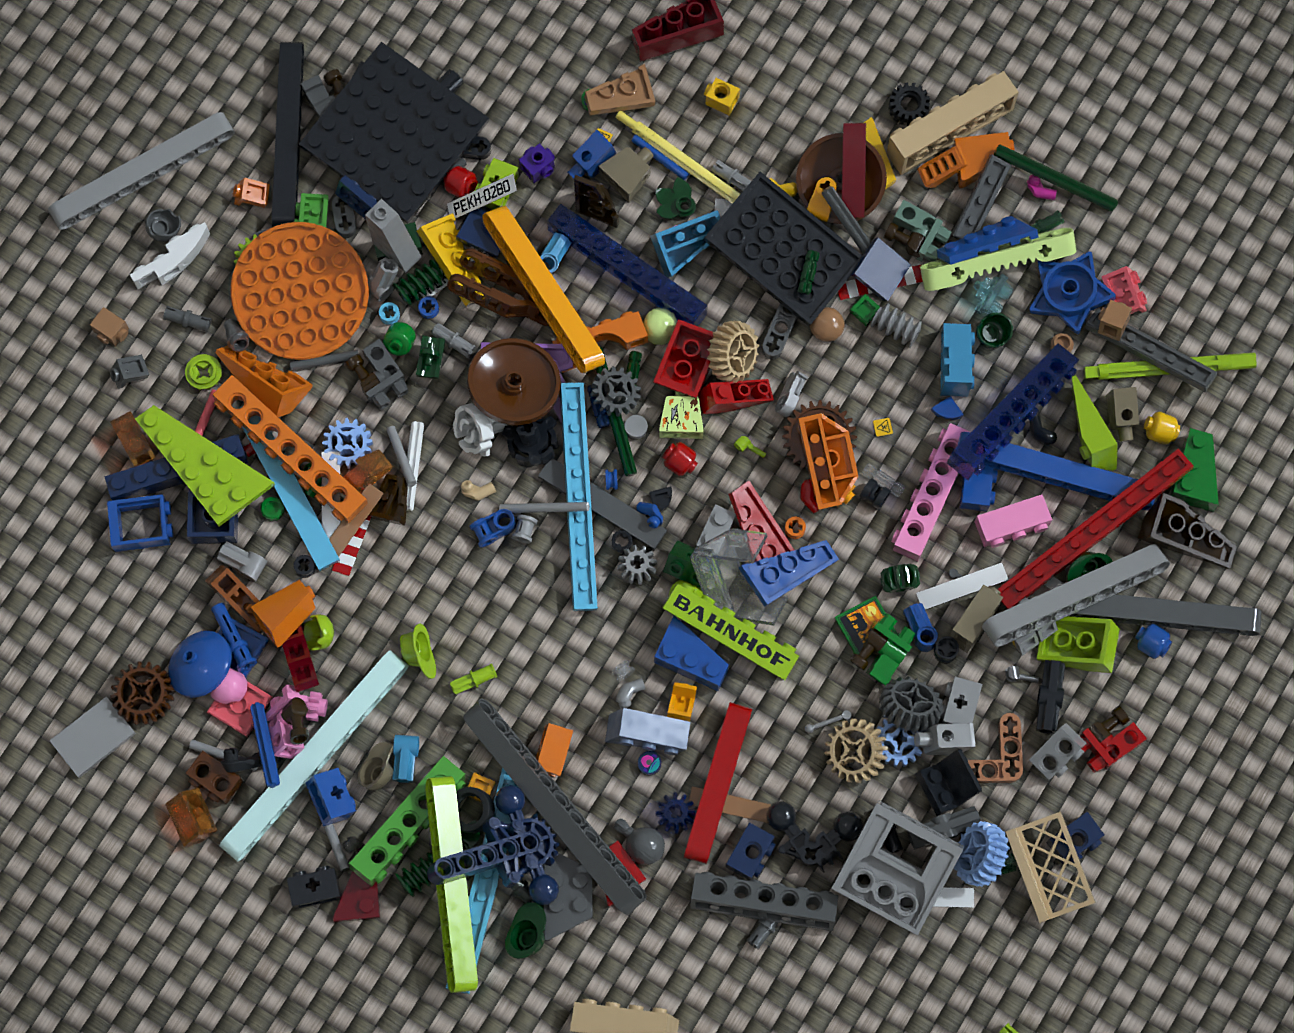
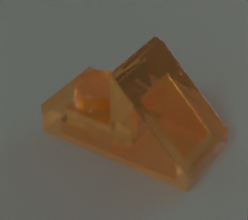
M376 450L356 459L355 461L358 465L343 478L362 494L369 484H375L394 467L381 450Z

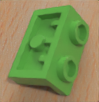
M301 193V202H296V216H299V219H295V222L314 223L327 227L329 195Z

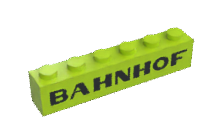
M683 582L682 585L676 584L662 609L782 680H786L799 658V655L795 654L796 648L785 642L783 645L775 642L776 637L765 630L763 633L758 632L754 629L756 625L745 618L741 622L734 617L736 613L723 606L722 610L714 606L715 600L704 594L702 597H699L693 593L695 589Z

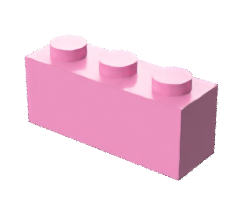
M1043 494L978 515L975 519L983 546L991 545V548L1001 546L1005 543V540L1013 538V541L1026 537V533L1032 531L1041 533L1047 530L1052 522V517Z

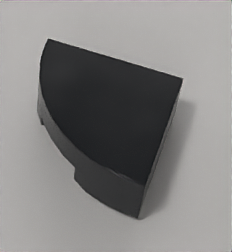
M671 486L649 492L651 503L657 505L661 513L668 508L671 502Z

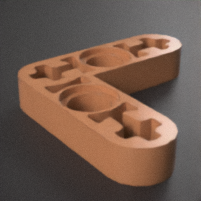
M1007 713L999 721L1000 760H968L972 770L975 769L974 765H978L977 779L979 783H1013L1022 776L1021 722L1017 715ZM1007 719H1011V722L1016 724L1011 732L1012 735L1016 734L1017 737H1003V735H1008V726L1003 725V723L1007 722ZM1006 742H1014L1017 745V752L1014 754L1007 753L1004 749V744ZM1004 758H1018V761H1013V768L1018 770L1014 777H1010V773L1005 771L1010 767V760L1005 761ZM985 765L992 766L995 771L994 776L990 778L983 776L981 772L982 767Z

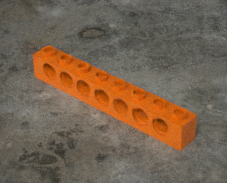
M233 375L212 394L215 400L213 404L222 413L227 411L232 416L230 420L238 428L243 426L249 432L247 436L254 443L258 444L260 442L266 447L264 451L273 460L277 457L282 462L280 466L289 475L294 473L299 478L298 483L305 490L311 489L316 493L314 497L323 506L329 505L333 509L331 513L340 522L344 519L349 524L368 504L367 499ZM237 400L244 402V406L240 409L232 407L233 403ZM252 416L261 417V421L258 424L249 423V419ZM270 431H275L278 433V436L274 440H268L266 434ZM291 446L295 449L294 453L289 456L282 453L283 449ZM309 462L312 466L308 471H302L299 469L300 464ZM321 477L329 480L328 484L323 487L316 485V481ZM336 493H343L345 499L342 502H335L333 496Z

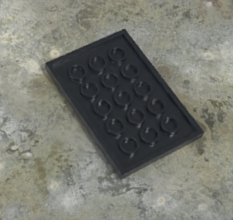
M761 171L703 239L808 327L849 279L863 257ZM809 250L819 252L820 255L816 263L817 268L814 281L811 283V292L809 295H804L798 292L799 283L802 282L800 279L804 263L806 262V253Z

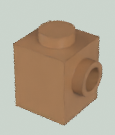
M1110 300L1107 308L1102 307L1098 320L1101 321L1098 333L1120 341L1129 322L1132 307L1122 302Z
M104 307L90 324L93 332L97 334L96 337L106 345L111 343L116 347L128 335L129 327L126 322Z

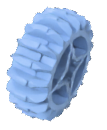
M980 821L979 823H973L971 827H967L965 834L961 833V840L958 843L963 845L964 849L954 866V870L957 871V876L962 881L977 887L989 886L991 881H996V875L1002 874L1001 869L1006 866L1004 864L1005 859L1009 857L1006 855L1010 847L1006 845L1008 838L1005 837V832L995 824Z

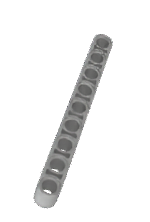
M223 112L216 113L59 199L49 206L48 211L60 230L67 229L227 141L234 135L235 131Z
M1156 544L1149 545L988 618L983 623L982 628L996 647L1003 646L1163 573L1169 567L1170 562Z

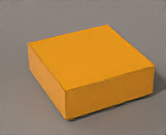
M473 773L467 787L481 789L490 796L496 782ZM469 796L470 798L481 802V800H480L479 798L474 797V796Z

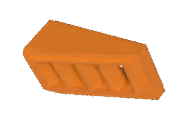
M956 145L924 163L917 170L925 187L936 188L968 164L960 146ZM952 155L954 156L957 165H954V162L951 158ZM945 160H946V163H947L949 169H947V167H946V165H945V163H944Z

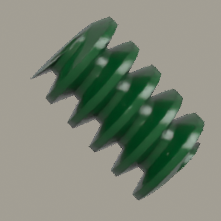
M432 259L429 260L430 267L424 263L421 265L422 271L415 268L414 276L407 273V281L399 278V286L393 282L396 291L408 305H412L411 297L417 301L419 300V292L426 296L427 287L435 291L434 283H437L440 287L443 286L441 281L444 278L442 272Z
M429 852L426 853L427 861L421 857L418 858L419 866L410 863V872L403 867L402 877L394 873L405 892L412 897L415 896L414 888L423 892L422 883L429 887L432 886L427 877L428 868L434 863L433 855Z

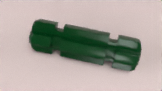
M809 250L806 253V262L804 263L800 279L802 282L799 283L798 292L801 294L809 295L811 292V283L814 281L817 268L816 263L820 255L817 251Z
M631 351L629 354L626 374L631 371V379H638L639 363L641 362L642 353L638 351Z

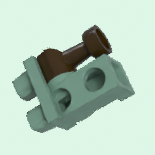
M903 200L883 238L890 242L893 239L906 246V251L909 255L917 257L916 259L921 262L924 258L929 261L938 260L937 249L940 248L932 245L933 241L937 240L946 245L952 232L942 226L943 220L936 219L931 214ZM903 227L911 231V233L908 235L898 231V229Z

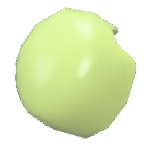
M654 308L647 313L643 324L648 334V341L657 345H664L670 341L677 323L674 313L664 308Z

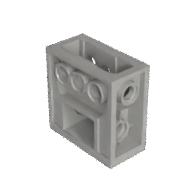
M879 800L831 889L918 935L958 861L964 846ZM894 823L936 846L924 870L882 848ZM867 874L871 882L869 884H862L858 879V875ZM883 885L889 886L892 894L884 896L879 888ZM909 897L913 900L914 905L904 907L901 899Z

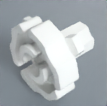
M473 403L459 406L455 411L453 428L456 438L466 436L464 440L459 441L460 447L466 453H480L481 456H489L490 448L492 447L491 439L494 438L495 433L502 432L507 424L490 419Z

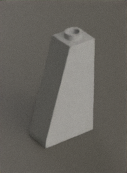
M381 199L365 214L372 242L389 259H394L398 263V267L406 273L421 258V255L399 214Z

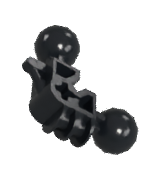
M777 801L768 808L766 813L769 826L774 830L784 831L789 838L785 844L779 847V853L793 856L806 866L817 865L823 873H825L823 868L825 864L828 863L830 866H834L833 858L837 856L843 859L835 845L841 840L854 841L858 839L864 828L863 821L857 813L844 811L835 818L833 829L827 834L822 831L816 836L814 842L809 841L810 834L805 828L800 830L795 823L797 819L796 811L790 803ZM819 846H823L816 851L814 855L815 860L811 858L805 859L806 849L815 851Z

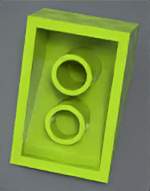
M1064 617L1056 621L1058 630L1042 642H1039L1036 658L1038 661L1055 660L1065 663V667L1089 672L1112 673L1120 629L1111 619Z

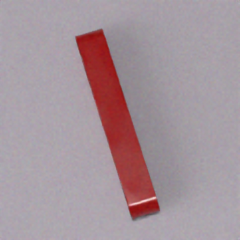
M729 703L684 858L704 864L708 862L749 724L752 708Z

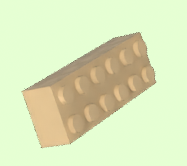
M1004 71L998 75L994 73L987 77L985 82L979 86L974 84L968 88L966 93L960 97L955 95L948 100L946 105L942 107L936 106L930 110L927 116L923 118L917 117L911 121L908 127L904 129L898 128L892 132L886 154L900 175L951 147L955 138L968 137L1013 111L1019 92Z

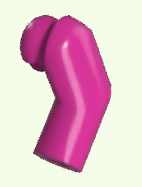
M1031 174L1027 180V186L1036 198L1055 201L1057 190L1044 188L1041 178Z

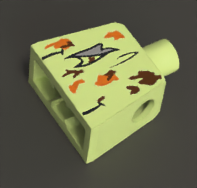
M675 391V396H666L659 428V438L703 439V423L698 397L696 399Z

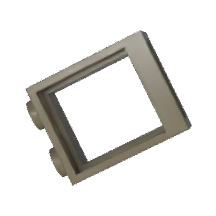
M983 584L950 634V637L957 640L959 648L966 653L969 652L983 631V623L994 615L1003 599L1000 591L993 586L987 587Z

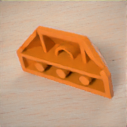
M822 413L798 418L802 444L818 510L842 505L859 477L849 431Z

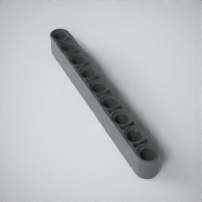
M1116 594L1067 616L1111 619L1116 623L1146 626L1155 624L1166 628L1246 636L1260 635L1261 610L1255 608Z

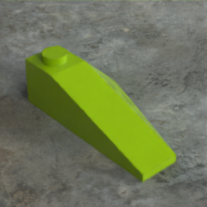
M1074 375L1072 376V395L1081 443L1080 453L1083 459L1088 460L1092 467L1114 471L1117 469L1118 444L1079 379Z

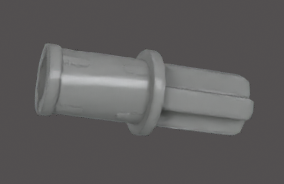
M721 160L716 161L717 166L713 165L712 173L717 174L726 180L728 185L732 184L741 191H744L751 182L739 174V170H733Z
M437 323L432 329L433 336L445 338V343L449 349L452 347L466 356V358L471 356L472 350L476 347L460 337V333L457 332L455 334L440 323Z

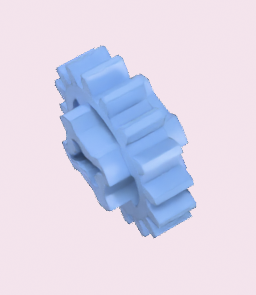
M345 418V423L343 424L336 420L337 426L329 425L330 433H324V438L327 439V441L322 442L323 447L327 448L324 450V453L338 451L340 456L332 454L329 460H333L336 457L338 459L337 465H340V468L343 463L346 464L347 469H350L351 463L359 467V460L361 459L366 462L365 454L372 453L368 447L373 445L372 439H368L371 437V432L365 431L366 425L364 423L358 426L357 419L353 423H349L348 418ZM361 437L363 438L362 448L358 445ZM335 438L337 441V445L333 450V440ZM343 440L348 443L352 442L353 447L348 444L344 445Z
M884 719L882 722L884 728L881 726L877 727V729L881 730V734L878 737H885L886 741L881 743L882 746H889L893 751V754L888 750L882 752V755L888 757L885 760V764H888L890 760L894 761V767H897L899 762H902V765L906 767L907 760L914 763L916 761L914 755L921 756L922 751L918 748L922 747H916L914 737L909 736L907 732L904 733V730L900 727L893 733L885 734L887 730L895 727V724H888V721ZM901 732L900 737L903 742L898 750L897 741L895 740ZM913 748L910 753L902 756L904 750Z

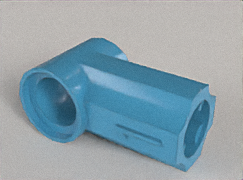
M556 232L540 255L543 262L549 264L551 274L558 268L561 259L571 245L566 236Z
M395 735L393 755L395 756L393 781L400 783H411L414 781L415 760L419 753V736Z

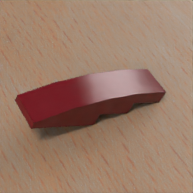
M843 123L842 200L853 217L864 218L866 123Z
M300 625L282 644L296 692L319 685L302 625Z

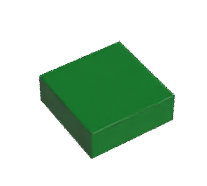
M865 294L850 308L849 312L867 326L873 320L880 306Z

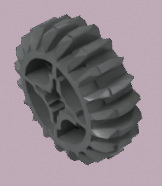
M899 676L896 680L892 679L884 686L879 697V710L883 713L882 717L888 718V724H895L896 729L900 727L904 730V733L910 730L915 734L917 731L925 732L927 728L938 724L943 712V700L939 698L938 692H934V686L928 687L926 685V681L922 683L918 681V678L911 680L909 676L905 679Z

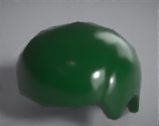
M990 313L979 321L976 328V336L979 342L987 348H999L1005 345L1013 334V325L1010 319L1003 313Z

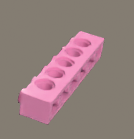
M952 423L949 424L947 430L942 429L937 440L941 444L938 450L933 449L928 460L932 464L929 470L924 468L919 479L922 482L920 490H914L910 502H913L911 510H905L900 521L904 525L901 531L896 530L891 541L895 543L893 551L917 562L964 460L957 458L955 454L949 455L945 452L947 447L957 449L961 432H970ZM943 467L946 469L947 474L939 475L935 469ZM933 487L938 491V494L929 495L926 489ZM920 507L926 508L929 514L922 516L918 514L917 509ZM909 528H916L920 534L918 536H911L907 530Z

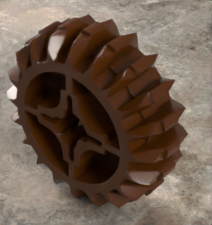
M141 661L137 662L136 669L132 664H129L128 668L130 671L127 673L124 669H121L120 672L123 677L116 676L114 678L119 684L111 686V689L117 693L110 695L112 700H117L112 704L115 709H119L117 714L119 716L125 715L127 722L133 718L135 725H138L141 719L144 725H148V718H151L155 723L157 722V714L165 717V713L162 711L163 708L170 710L171 706L167 701L172 702L175 699L172 695H169L175 692L173 686H169L171 678H166L168 675L167 671L163 670L160 672L161 667L159 665H155L152 669L151 662H147L145 668H143ZM141 676L153 677L152 680L148 679L143 683L135 680ZM130 684L133 691L128 697L129 700L125 702V691ZM160 684L161 694L156 703L153 699V693L157 689L156 686ZM136 686L141 690L143 689L150 700H147L145 696L142 697ZM141 704H147L151 707L141 711L132 709L134 706L138 707Z

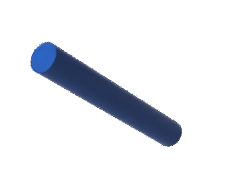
M637 134L632 138L631 142L641 149L647 147L654 155L653 158L683 180L688 178L689 173Z

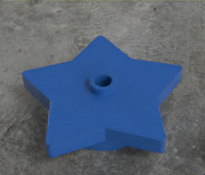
M1091 251L1072 261L1062 263L1038 260L1042 288L1030 307L1031 314L1058 316L1075 334H1079L1091 310L1109 303L1110 300L1116 299V294L1095 277Z

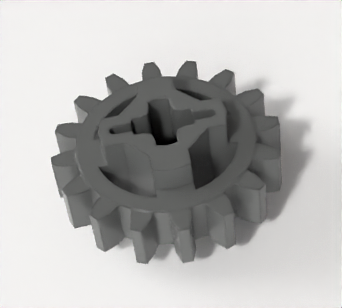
M612 366L609 372L604 368L601 374L598 373L596 375L595 381L591 384V388L594 390H592L590 396L596 397L593 402L594 405H601L599 411L607 409L609 416L612 412H615L616 416L619 417L622 411L627 415L631 409L636 407V402L641 397L637 394L641 387L635 386L638 379L630 378L631 371L625 374L623 367L616 371L615 367Z

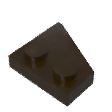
M386 474L379 488L384 494L368 516L376 520L405 526L407 482L403 477Z

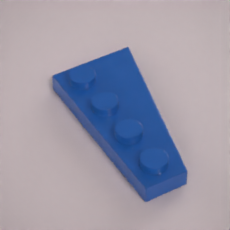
M1008 216L1000 222L983 227L980 231L967 234L960 240L947 243L944 247L937 249V255L939 259L952 265L977 257L980 251L999 250V245L1010 243L1013 246L1019 244L1020 239L1028 236L1031 240L1039 238L1038 231L1032 226L1012 216Z

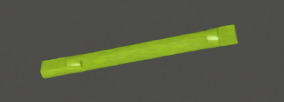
M1255 352L1190 357L1214 371L1253 369L1257 367ZM1147 361L1104 363L1083 368L1084 379L1098 378V380L1171 375Z

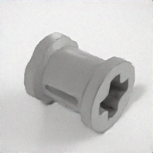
M519 514L517 516L518 525L511 538L530 544L532 542L531 534L533 527L537 525L538 520L531 516Z

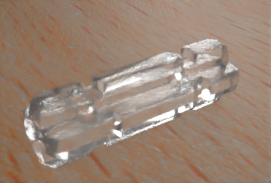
M868 463L863 469L862 474L865 477L875 479L881 487L886 486L893 495L899 497L905 490V486L902 483H896L894 478L880 469L877 471L876 467Z

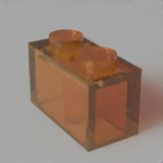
M131 411L110 421L134 467L156 458Z
M199 788L182 791L165 804L184 847L201 843L217 831Z

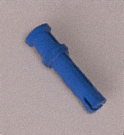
M225 603L216 604L211 608V611L229 643L231 654L237 663L236 668L238 672L247 671L254 667L257 661L255 658H252L248 650L249 645L247 641L241 639L225 607Z

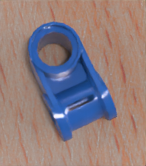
M501 509L487 517L478 519L469 527L475 532L479 540L478 545L482 548L512 533L516 527V522L511 511ZM504 517L511 520L507 526L499 525L500 519Z

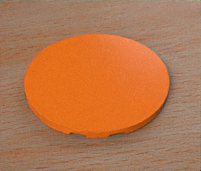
M291 222L277 225L264 231L243 250L232 274L231 301L240 326L248 334L249 338L262 349L287 359H312L337 350L357 331L365 316L368 305V278L359 255L338 233L314 223Z

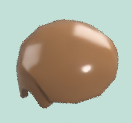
M825 307L809 327L815 338L828 342L834 341L842 335L845 324L839 311L834 308Z

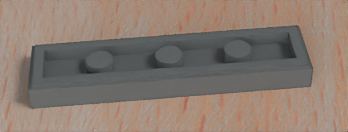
M994 155L989 156L951 234L953 238L960 240L967 234L980 231L1011 164Z

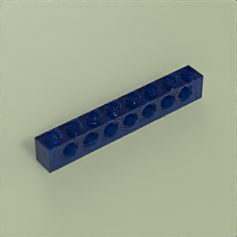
M560 204L547 220L548 231L553 234L556 232L566 236L571 242V247L659 308H664L674 313L677 320L699 326L707 315V304L564 205Z
M1058 343L953 450L947 464L967 480L974 474L979 476L986 467L985 463L988 460L992 462L1000 452L998 449L1001 446L1006 448L1013 439L1012 435L1014 433L1018 435L1026 425L1025 421L1027 419L1031 421L1037 415L1040 405L1044 408L1051 400V394L1053 392L1057 394L1063 388L1065 379L1068 381L1072 379V376L1078 371L1075 367L1079 359Z

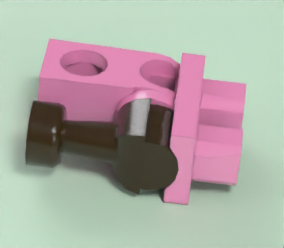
M286 685L282 689L283 697H274L270 701L271 709L266 713V719L270 721L268 728L274 756L294 759L304 749L303 743L307 742L310 738L307 728L303 727L302 718L308 712V707H306L308 697L296 692L294 685Z

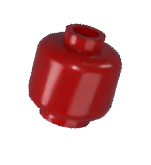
M461 166L453 167L443 179L445 190L458 198L474 192L478 184L476 175Z
M682 442L671 443L662 456L664 466L678 476H683L686 472L691 474L698 464L695 461L696 452Z

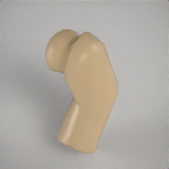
M466 480L461 484L462 494L476 501L496 493L492 482L482 487L472 484L470 480Z

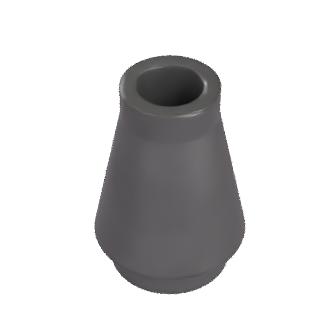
M235 319L226 320L224 328L228 347L236 352L245 350L249 345L248 334L238 325Z

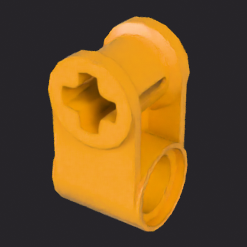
M829 177L821 178L817 182L807 208L811 214L824 222L828 221L832 208L823 197V189L820 188V185L829 181L830 186L837 190L836 182Z

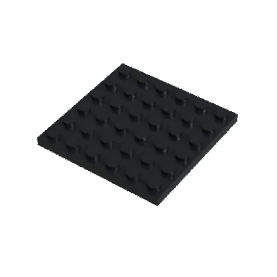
M381 41L302 139L299 146L341 177L346 175L349 179L356 181L360 188L367 194L372 195L377 202L382 199L399 214L401 220L408 224L487 125L489 117Z

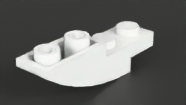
M206 223L196 224L185 234L174 236L165 244L168 250L167 254H160L153 259V262L146 266L141 265L130 274L137 289L157 278L161 285H164L181 273L195 259L210 235Z

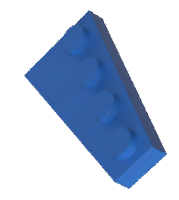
M827 540L794 551L784 552L774 557H767L757 562L741 565L739 570L765 607L831 566L839 558Z

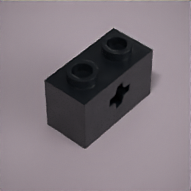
M330 866L318 867L316 872L308 874L306 871L292 873V877L287 878L291 904L294 909L341 899L337 871L335 868L330 869ZM313 881L320 885L316 887L315 892L308 888L312 886Z

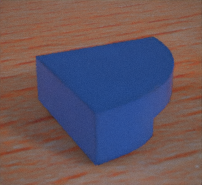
M951 396L931 408V411L936 416L945 419L956 420L964 415Z

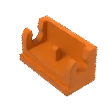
M548 723L544 727L536 759L551 777H560L573 730Z

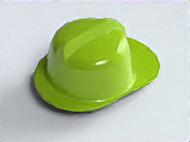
M419 623L415 626L413 632L400 636L401 654L407 664L420 667L427 678L433 679L436 675V664L430 646L429 634L425 626Z

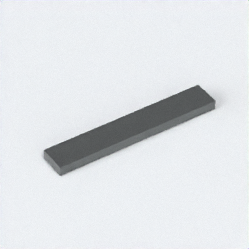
M1098 308L1085 325V329L1203 392L1207 391L1217 376V372L1128 324L1120 341L1099 334L1098 330L1101 320H1098L1101 310Z
M552 459L544 466L538 478L566 495L564 465ZM590 482L592 512L619 529L628 531L632 537L655 551L667 533V529L662 526H658L655 529L649 526L650 523H647L648 518Z

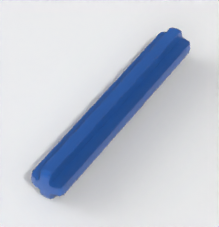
M256 702L250 706L265 783L267 787L275 788V786L280 784L265 709L263 704Z

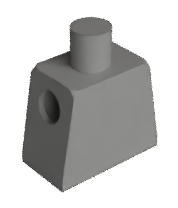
M973 723L937 724L927 728L925 732H916L914 744L916 747H923L925 755L949 756L958 749L965 752L976 747Z

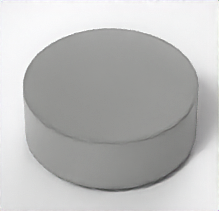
M640 415L630 416L625 422L626 434L632 439L644 437L648 430L646 419Z

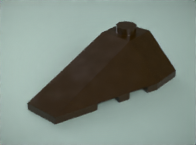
M575 175L576 212L618 228L619 215L607 188L599 182L590 181Z

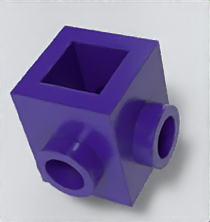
M539 143L536 147L532 146L524 152L523 157L519 159V167L535 184L542 177L547 178L552 174L555 168V156L549 148L544 149Z

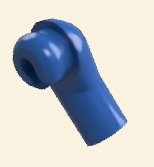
M645 502L637 504L636 509L639 513L649 515L647 523H650L649 526L655 529L662 525L663 516L657 505Z

